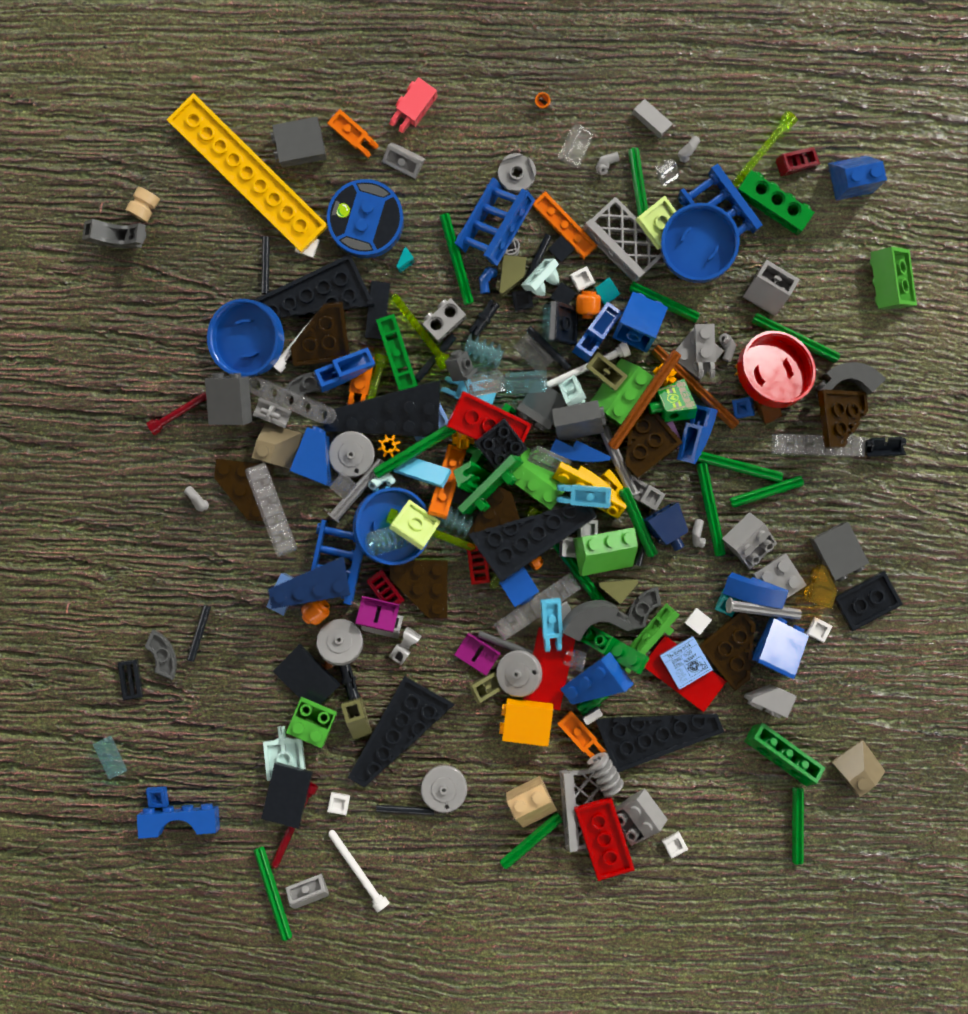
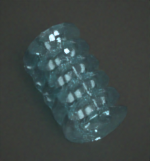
M469 334L464 351H467L469 357L473 354V361L480 357V363L487 359L488 366L494 362V368L497 369L501 363L505 348L502 351L501 344L494 348L493 341L487 345L486 339L479 343V336L472 340V334Z
M451 505L447 519L436 518L443 522L444 529L449 525L450 532L457 529V536L463 532V539H465L473 524V516H470L468 519H466V513L459 516V509L457 508L452 512L453 506Z
M390 526L370 531L365 539L366 549L372 556L407 547L409 542L390 530Z

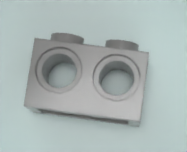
M451 298L448 301L443 300L437 306L438 310L432 314L430 312L423 319L424 329L438 344L466 319V314ZM453 309L456 313L453 317H447L445 315L446 310ZM440 322L442 326L439 330H433L431 328L432 323Z

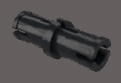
M491 299L484 310L478 313L477 320L468 330L471 334H475V337H479L485 326L490 324V319L500 307L496 302L493 303L494 301Z
M351 665L339 666L343 679L341 683L345 686L348 700L359 698L360 695L355 682L357 679L353 675Z

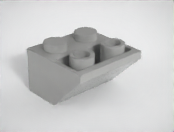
M766 260L759 268L743 298L771 315L776 316L800 279Z
M750 512L722 538L727 547L749 570L757 565L777 544L766 525Z
M771 684L744 695V698L748 700L747 704L759 710L766 708L765 712L779 719L781 716L788 718L797 697Z
M645 788L631 795L615 808L624 837L631 846L660 832L668 820Z

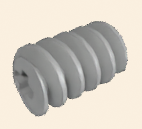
M598 753L587 761L588 765L592 764L588 768L589 772H594L592 777L598 778L596 784L601 785V791H605L604 797H611L623 788L624 781L620 778V774L616 772V767L613 766L607 753Z

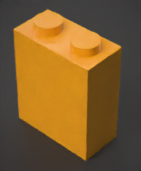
M507 698V703L502 704L501 713L502 716H505L504 723L500 722L499 734H503L502 741L548 747L553 704Z

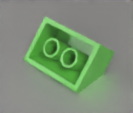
M888 247L870 252V265L874 276L872 282L876 290L875 302L878 309L889 310L917 306L910 250Z
M620 358L615 366L628 375V377L616 391L603 383L591 399V401L598 400L599 407L603 406L605 417L617 426L622 424L654 378V376L638 365Z
M528 448L519 456L524 463L513 473L517 479L514 485L550 511L557 503V497L562 496L564 491L557 490V485L565 484L552 478L557 468Z
M635 527L573 538L580 576L633 567L638 549Z

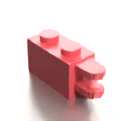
M419 77L415 82L412 81L409 84L406 95L398 99L396 103L397 111L389 122L391 126H394L401 117L405 119L399 127L401 133H404L410 124L416 127L438 97L437 90Z

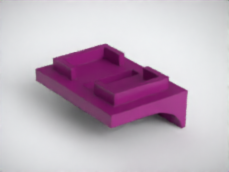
M362 596L355 624L393 633L399 604ZM381 607L378 622L374 623L377 608Z
M468 632L454 655L487 676L501 653ZM482 645L484 648L482 649L481 653L479 654L475 662H473L472 658L476 654L479 647Z

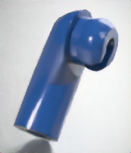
M487 267L479 276L481 294L490 293L489 281L497 277L498 271L496 268Z

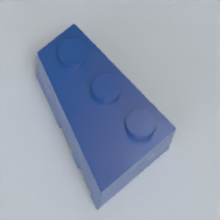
M609 652L565 684L561 691L571 704H577L623 693L634 683Z

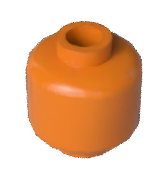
M581 291V294L576 297V312L581 314L583 319H593L594 315L599 314L601 311L600 295H597L596 291Z
M326 600L305 603L301 608L304 622L319 625L330 614L329 603Z

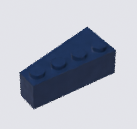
M344 556L268 589L271 609L350 595Z

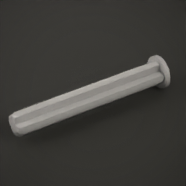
M604 426V433H600L624 488L628 487L633 497L641 494V492L637 491L619 448L614 450L608 445L613 435L609 426Z
M378 458L332 512L327 514L339 523V519L368 487V482L376 477L373 469L384 463V461Z
M728 598L726 602L727 613L734 611L797 620L801 619L802 614L800 609L787 607L783 609L754 603L733 601L732 598Z

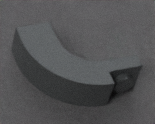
M91 219L84 223L82 240L112 247L142 248V244L146 239V225L141 223L115 225Z
M859 362L843 363L822 375L825 380L816 386L817 391L813 395L819 400L818 391L832 390L842 381L856 384L868 395L873 393L886 378L869 365Z
M591 600L576 606L566 615L562 621V632L580 641L585 631L597 622H609L626 631H629L632 624L628 620V616L620 612L615 603L605 600Z

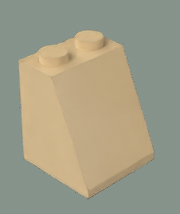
M541 776L506 792V800L513 816L523 828L557 811Z

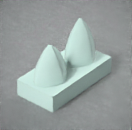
M544 259L521 284L525 291H532L538 296H545V280L552 285L558 286L559 276L556 267L559 265L555 259Z
M575 375L559 384L568 406L585 403L586 396Z

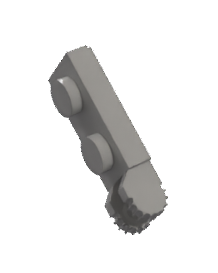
M695 324L694 341L697 377H703V363H709L708 374L710 378H714L716 362L715 324Z

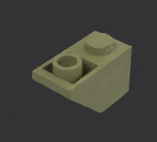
M504 255L503 261L500 260L498 272H502L501 279H497L496 291H500V297L505 296L524 280L526 257Z
M362 696L343 702L341 708L353 739L372 734Z

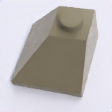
M265 423L256 440L252 458L290 469L299 448L302 433Z
M862 739L831 761L852 792L859 797L873 789L885 773L884 768Z

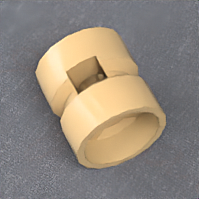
M138 186L133 195L135 200L129 202L125 211L148 223L153 214L151 209L156 208L160 198Z

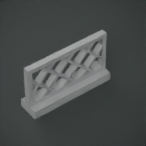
M614 197L601 211L585 223L582 230L633 282H637L662 258V254L650 255V246L654 245L650 242L648 236L647 242L637 241V233L645 234V232L635 220L636 217ZM615 204L620 209V215H610V207ZM599 218H607V227H600L595 221ZM610 219H620V228L610 227ZM623 219L631 220L633 228H624ZM610 231L620 232V241L613 240L610 236ZM624 232H633L634 241H624ZM624 245H634V254H627L624 251ZM637 245L647 246V255L637 254ZM637 258L647 259V266L644 269L637 264Z
M588 769L559 771L565 848L569 852L587 848L586 843L579 844V836L582 831L581 829L578 831V826L580 827V825L577 823L574 807L579 806L576 804L575 798L580 792L587 797V800L583 803L586 804L590 801L593 802L592 798L600 790L601 785H597L591 780L594 772H589ZM574 775H582L586 778L580 787L574 784ZM588 782H591L596 787L590 796L582 791Z

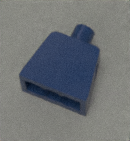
M678 502L670 503L643 519L647 529L660 545L670 543L674 551L680 550L685 546L680 537L688 532V528Z

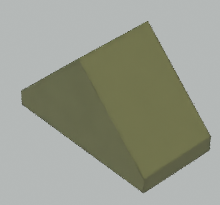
M599 352L596 353L586 366L599 381L615 391L628 377V375Z
M638 579L598 582V587L617 603L621 604L638 584Z
M496 671L469 683L477 704L502 690L496 678Z

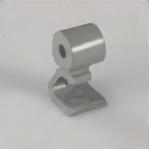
M407 626L403 632V641L401 644L397 643L389 658L402 665L411 653L409 650L410 646L417 643L422 636Z

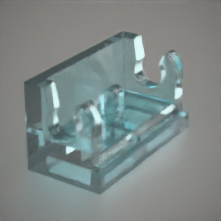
M547 370L505 373L507 394L546 392Z
M112 736L93 744L108 779L128 771Z

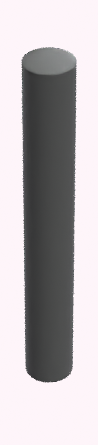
M483 631L478 633L477 638L511 651L523 650L533 654L532 650Z

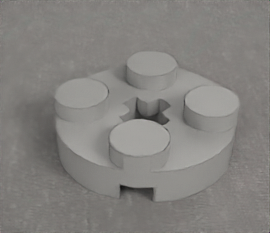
M513 153L502 160L498 169V179L506 191L520 193L521 189L528 190L534 184L536 168L529 157L527 158L520 153ZM514 169L522 171L520 177L512 175Z

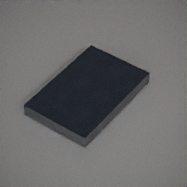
M881 571L832 597L852 632L903 605L885 571Z
M301 644L273 670L299 698L304 697L320 705L341 685Z
M275 762L261 819L299 829L313 772Z

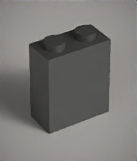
M318 117L272 125L271 139L277 148L274 151L275 160L280 163L282 168L327 159Z
M213 373L212 377L205 378L209 425H245L252 422L249 376H241V373H230L229 376H224V373Z
M598 400L552 409L554 425L558 440L560 441L604 433L603 426L606 425L603 406L599 407Z
M842 522L809 539L830 580H837V582L848 578L847 574L853 571L858 573L865 569V565L869 564L849 522Z

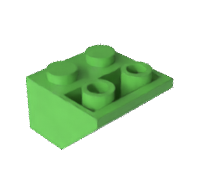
M301 697L286 733L322 748L331 731L337 711Z

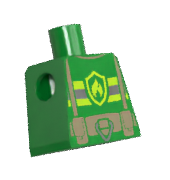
M685 379L659 389L656 392V402L648 404L649 413L651 415L661 413L665 422L694 419L697 412V406Z

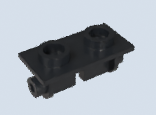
M902 436L888 437L887 442H885V437H871L869 440H866V443H863L867 457L906 455L903 447L906 445V438H902Z

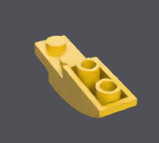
M563 462L560 463L552 477L565 485L610 487L604 480L585 467L580 466L576 470ZM611 488V507L596 508L618 519L627 505L615 490Z

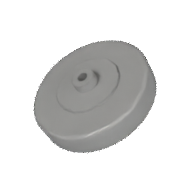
M354 431L344 432L335 437L331 442L329 462L332 468L340 475L358 477L366 473L373 465L375 458L373 444L362 433Z
M335 619L326 623L320 629L316 645L319 654L326 662L336 666H343L352 663L359 657L363 649V636L360 629L353 622L346 619Z
M516 650L507 653L500 659L496 669V678L501 689L508 695L525 697L535 692L540 686L542 668L538 659L533 654L523 650Z
M439 765L430 769L424 776L421 784V795L426 805L432 810L440 813L452 812L458 809L465 801L467 782L464 775L457 768L450 765Z

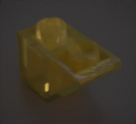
M816 565L810 574V578H812L810 586H807L804 592L805 601L832 609L838 590L826 567Z

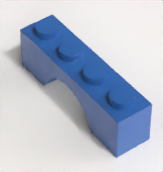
M206 803L202 804L201 807L194 808L193 805H183L180 809H174V806L162 807V810L144 808L137 815L138 839L160 836L166 824L174 820H181L190 824L196 835L217 833L220 829L219 806Z

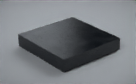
M551 301L549 340L569 346H576L578 330L576 307L559 301Z

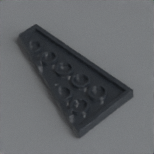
M350 254L254 299V301L261 302L270 307L279 319L316 314L325 303L343 301L344 310L375 306Z
M441 379L324 411V431H354L370 434L427 437L439 429Z
M567 505L542 514L532 515L504 523L500 526L468 534V536L502 583L595 519L597 515L589 506Z
M404 676L348 778L363 787L367 786L403 751L426 732L429 727L451 709L455 703Z
M717 713L598 718L596 720L610 760L618 773L724 732Z

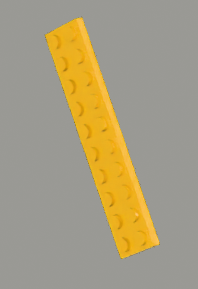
M194 93L167 119L301 253L328 228V225Z

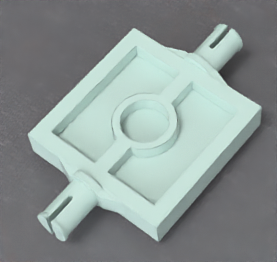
M285 726L277 727V739L263 742L267 781L271 780L275 762L306 770L303 740L286 737Z

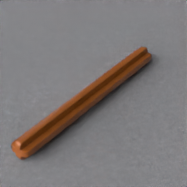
M659 345L651 352L663 364L669 356ZM677 363L674 366V370L677 372L675 376L679 380L685 379L688 388L709 408L717 409V416L731 429L738 426L739 420L680 364Z
M675 350L670 353L608 443L614 450L619 448L681 358L680 353Z

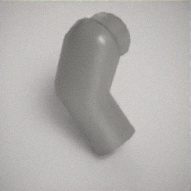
M693 136L679 150L678 157L680 162L685 163L689 161V156L693 154L700 143L699 137Z
M618 152L601 156L596 165V172L600 175H605L608 172L609 165L619 161Z
M723 333L719 337V341L725 350L722 360L731 362L736 344L729 334Z
M192 486L184 490V493L189 497L196 510L203 512L209 508L208 501L203 500Z
M695 519L692 529V542L696 548H704L706 544V539L701 538L704 521L701 519Z

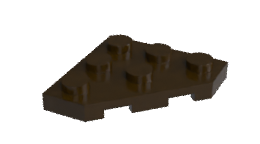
M343 301L325 303L321 306L291 346L293 366L332 362V360L350 354Z
M818 391L824 448H843L848 443L847 439L859 426L862 416H865L868 412L866 392Z
M648 406L628 433L625 466L637 480L683 444L658 413L652 415L649 413Z
M216 459L214 478L247 520L268 522L274 465Z
M499 486L486 499L491 507L486 512L480 511L468 534L520 519L513 494Z
M412 560L405 564L390 565V580L428 618L448 617V560Z
M738 612L699 644L702 652L734 691L749 681L751 677L750 668L756 625L747 613Z

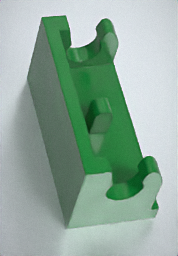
M471 461L453 470L458 488L470 494L492 474V472Z

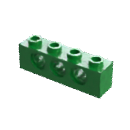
M751 170L738 188V192L747 203L797 236L803 231L815 213L808 204L800 203L793 194L785 193L780 189L779 185L767 181L757 171ZM756 188H761L764 194H758ZM772 198L778 199L779 205L773 204ZM789 208L795 211V216L788 213Z
M763 722L752 726L744 740L746 744L805 786L817 784L825 770L824 766Z

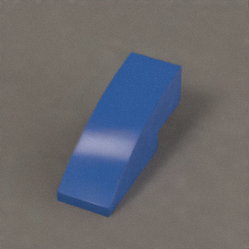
M607 302L572 352L588 363L623 312Z
M367 347L332 360V364L314 370V374L321 392H325L361 375L374 367L375 362Z
M696 405L697 412L695 418L691 419L690 423L686 422L681 440L683 444L679 448L677 460L696 464L711 434L718 412L717 409Z
M555 439L548 453L562 460L584 464L608 462L611 456L577 440L572 447Z
M732 572L727 578L723 594L746 602L783 609L789 590L754 577L749 579Z

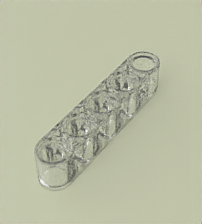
M251 377L249 379L250 393L318 423L331 424L336 419L335 410L325 404L267 379ZM258 382H260L261 386L260 389L257 391L256 385ZM274 389L277 390L276 397H273ZM293 396L294 402L290 405L289 399ZM308 403L311 406L309 412L306 411V405ZM326 410L328 415L327 418L324 420L322 418V413Z
M771 434V454L865 457V437L849 436L845 447L830 449L824 448L823 435Z
M263 462L245 469L248 482L276 555L282 557L297 551L294 537L266 464Z
M569 572L535 595L532 600L524 605H520L498 620L493 626L503 641H505L541 616L540 600L560 598L562 602L580 590L581 587L572 573Z

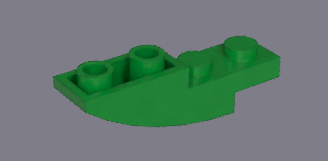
M593 625L585 631L580 640L604 655L610 652L618 663L639 675L649 660L648 656Z

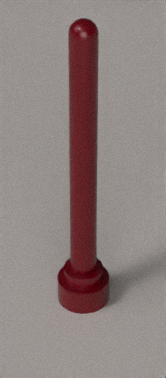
M206 391L161 419L148 421L146 424L154 436L160 433L164 425L207 400Z
M312 782L310 783L306 804L309 797L315 795L318 786ZM287 827L271 863L272 868H278L295 828Z

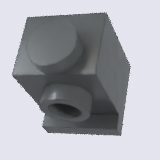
M455 350L445 360L452 381L468 380L478 371L477 368H473L467 351Z

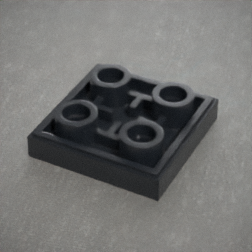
M505 418L473 442L494 470L510 455L519 457L528 449Z

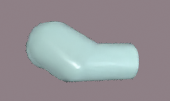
M387 473L381 478L375 477L369 481L368 487L371 490H375L385 482L387 486H391L396 482V479L393 477V474Z

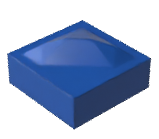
M751 397L732 400L734 417L736 419L755 416L753 399Z
M167 786L148 787L146 789L148 808H162L169 805Z

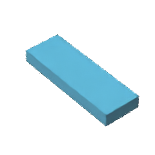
M412 458L393 470L395 473L440 488H444L451 474V470L417 458Z

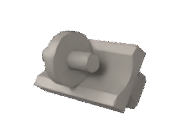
M259 397L253 415L286 428L292 410Z

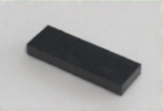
M371 281L370 296L375 306L368 307L365 338L382 340L376 320L387 316L391 285L388 282Z

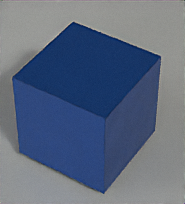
M524 567L502 583L499 581L514 607L519 604H526L535 598L534 595L539 592Z

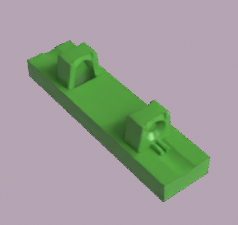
M666 603L630 644V647L645 655L664 633L670 636L674 632V629L670 626L678 618L679 614ZM620 664V666L628 673L632 671L629 668Z

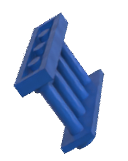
M718 163L710 169L708 173L709 178L689 193L683 188L678 194L680 204L685 207L694 204L695 202L692 199L713 184L717 185L721 190L720 194L708 203L716 206L723 200L730 202L732 209L727 211V213L731 217L739 215L743 220V224L738 227L739 236L747 230L753 234L763 225Z
M492 177L462 231L458 234L455 244L465 253L469 246L485 252L483 254L491 264L498 266L534 204L535 199L525 189H521L518 195L502 190L501 184L496 178ZM498 197L513 202L508 212L493 207ZM488 213L504 219L498 229L483 223ZM479 230L494 235L489 245L474 240Z
M322 520L321 523H318L316 534L319 535L311 570L322 566L319 564L321 553L339 557L344 556V558L352 561L351 569L348 568L346 570L350 595L341 597L344 599V604L352 605L364 554L359 549L357 543L355 550L351 551L324 546L325 534L354 540L353 542L356 541L353 532L327 527L328 521Z

